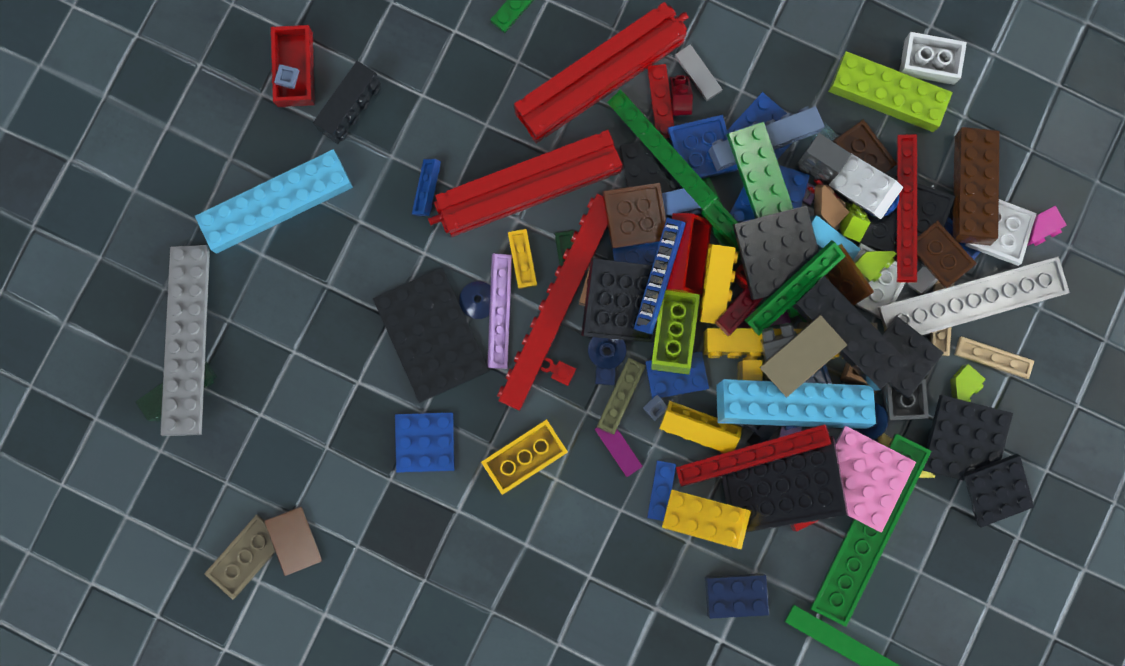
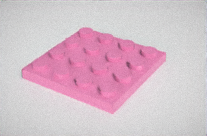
M844 426L835 444L849 514L847 516L882 533L916 462Z

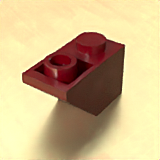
M677 75L670 77L673 115H692L693 93L689 76Z

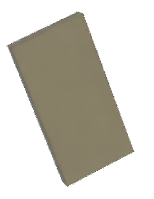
M819 315L761 365L760 369L787 398L844 349L847 344L827 321Z
M258 514L204 573L232 600L239 595L275 554L264 523L265 520Z

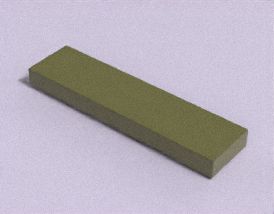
M628 357L597 424V428L612 435L615 434L646 365Z

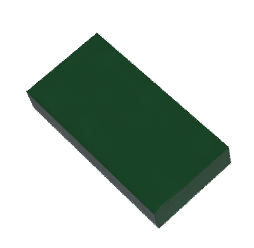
M573 230L554 233L559 264L561 266L565 262L563 256L566 249H571L573 242H571L574 235Z

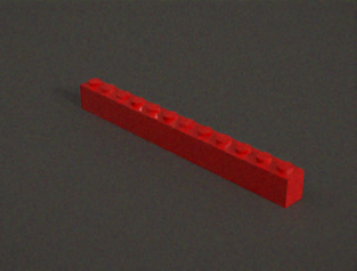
M597 194L595 198L591 197L587 205L589 211L587 215L583 214L579 222L581 228L579 232L575 231L571 239L573 245L571 249L567 248L564 253L563 259H565L563 266L559 265L555 272V276H557L555 283H550L546 292L549 295L546 300H542L538 308L541 312L538 318H533L530 325L533 329L530 335L526 334L522 344L525 346L522 352L518 351L514 358V362H516L514 369H509L505 377L508 381L505 387L501 386L497 394L500 397L499 402L518 411L521 410L590 265V260L593 258L608 227L604 197Z

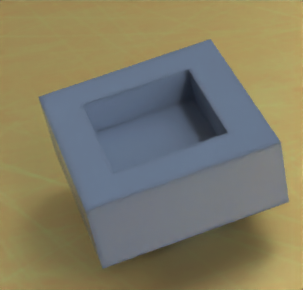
M279 64L274 83L294 89L299 70Z
M658 395L643 407L654 421L667 408Z

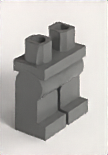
M790 323L781 324L782 334L775 336L773 328L762 329V340L760 341L765 362L797 335Z

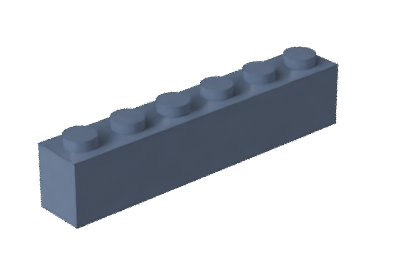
M807 106L800 109L797 114L792 115V113H788L782 116L781 120L775 121L772 119L764 123L773 150L820 133L825 126L817 107L809 108ZM719 139L712 143L708 152L717 172L736 165L728 140L723 141V139Z

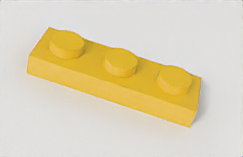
M527 229L508 232L518 289L537 286Z

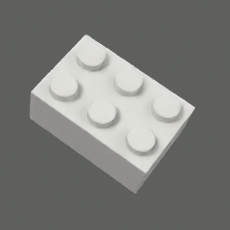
M910 32L904 41L899 72L914 78L955 85L961 79L967 42Z
M853 154L839 174L829 184L837 193L879 219H882L903 189V186L895 179Z

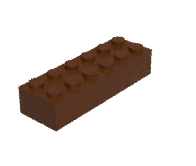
M961 127L955 135L953 238L959 243L991 246L998 239L1000 131Z

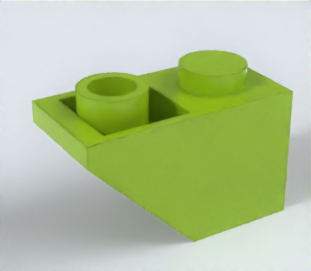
M846 202L847 206L845 208L849 213L841 221L839 229L843 236L860 242L871 222L863 208L855 203L850 204Z
M895 251L865 252L855 264L868 283L871 281L875 282L882 275L880 271L884 267L889 268L895 261L893 257L897 253Z
M969 364L962 365L950 379L952 398L971 402L970 397L973 393L977 394L984 385L982 383L986 379Z

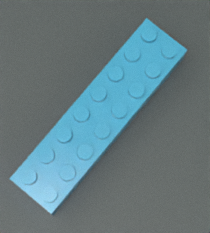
M333 149L196 215L195 218L211 251L217 254L353 188L337 153Z
M723 379L716 385L718 423L803 427H817L825 424L830 428H843L847 426L856 429H867L876 424L874 390L868 385L803 383L787 398L771 381Z

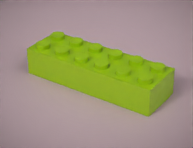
M847 51L840 60L828 91L931 132L936 131L940 127L953 93Z

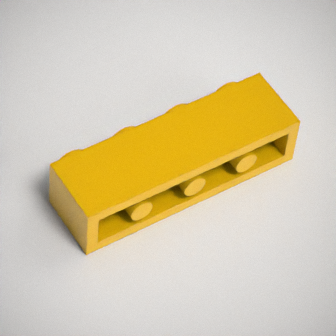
M670 400L659 428L667 433H672L686 440L699 443L702 446L718 450L721 453L734 451L742 432V427L738 425L718 423V418Z

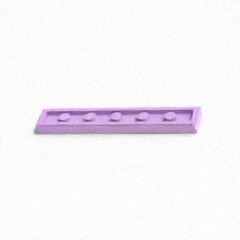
M492 254L488 368L508 369L512 255Z

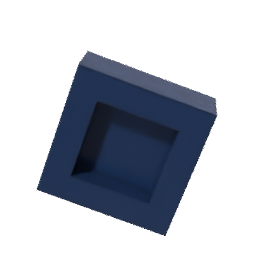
M596 366L595 384L615 385L616 367L613 369H602Z

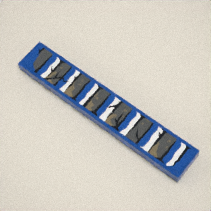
M671 218L666 219L635 322V330L653 334L686 222Z

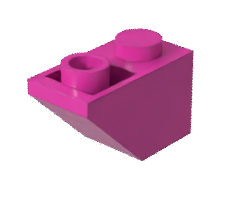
M1056 206L1035 217L1027 246L1033 243L1037 246L1046 241L1044 237L1050 235L1052 238L1062 233L1061 228L1067 225Z

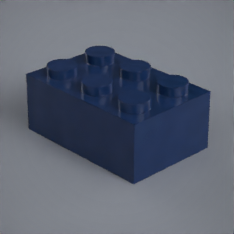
M765 574L705 577L707 616L710 619L769 615L767 578Z

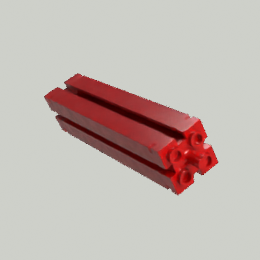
M663 2L657 9H653L524 96L522 100L514 103L516 116L523 126L526 127L535 143L537 144L544 137L549 136L639 75L648 66H652L675 48L683 45L687 33V28L683 21L689 18L687 13L683 12L674 18L676 15L674 9Z
M605 130L600 134L592 135L447 190L445 193L435 195L437 201L434 204L439 215L428 218L430 226L441 222L446 234L450 233L451 237H455L460 233L468 232L607 179L612 175L620 174L622 162L614 147L609 130Z

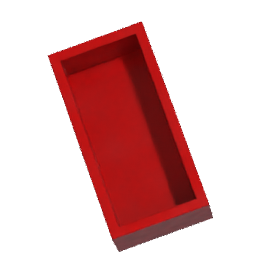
M310 26L271 27L273 102L277 107L315 105L313 32ZM279 64L299 70L294 89L274 83Z
M673 213L672 219L686 222L666 290L700 294V297H702L712 225L708 220L693 213Z

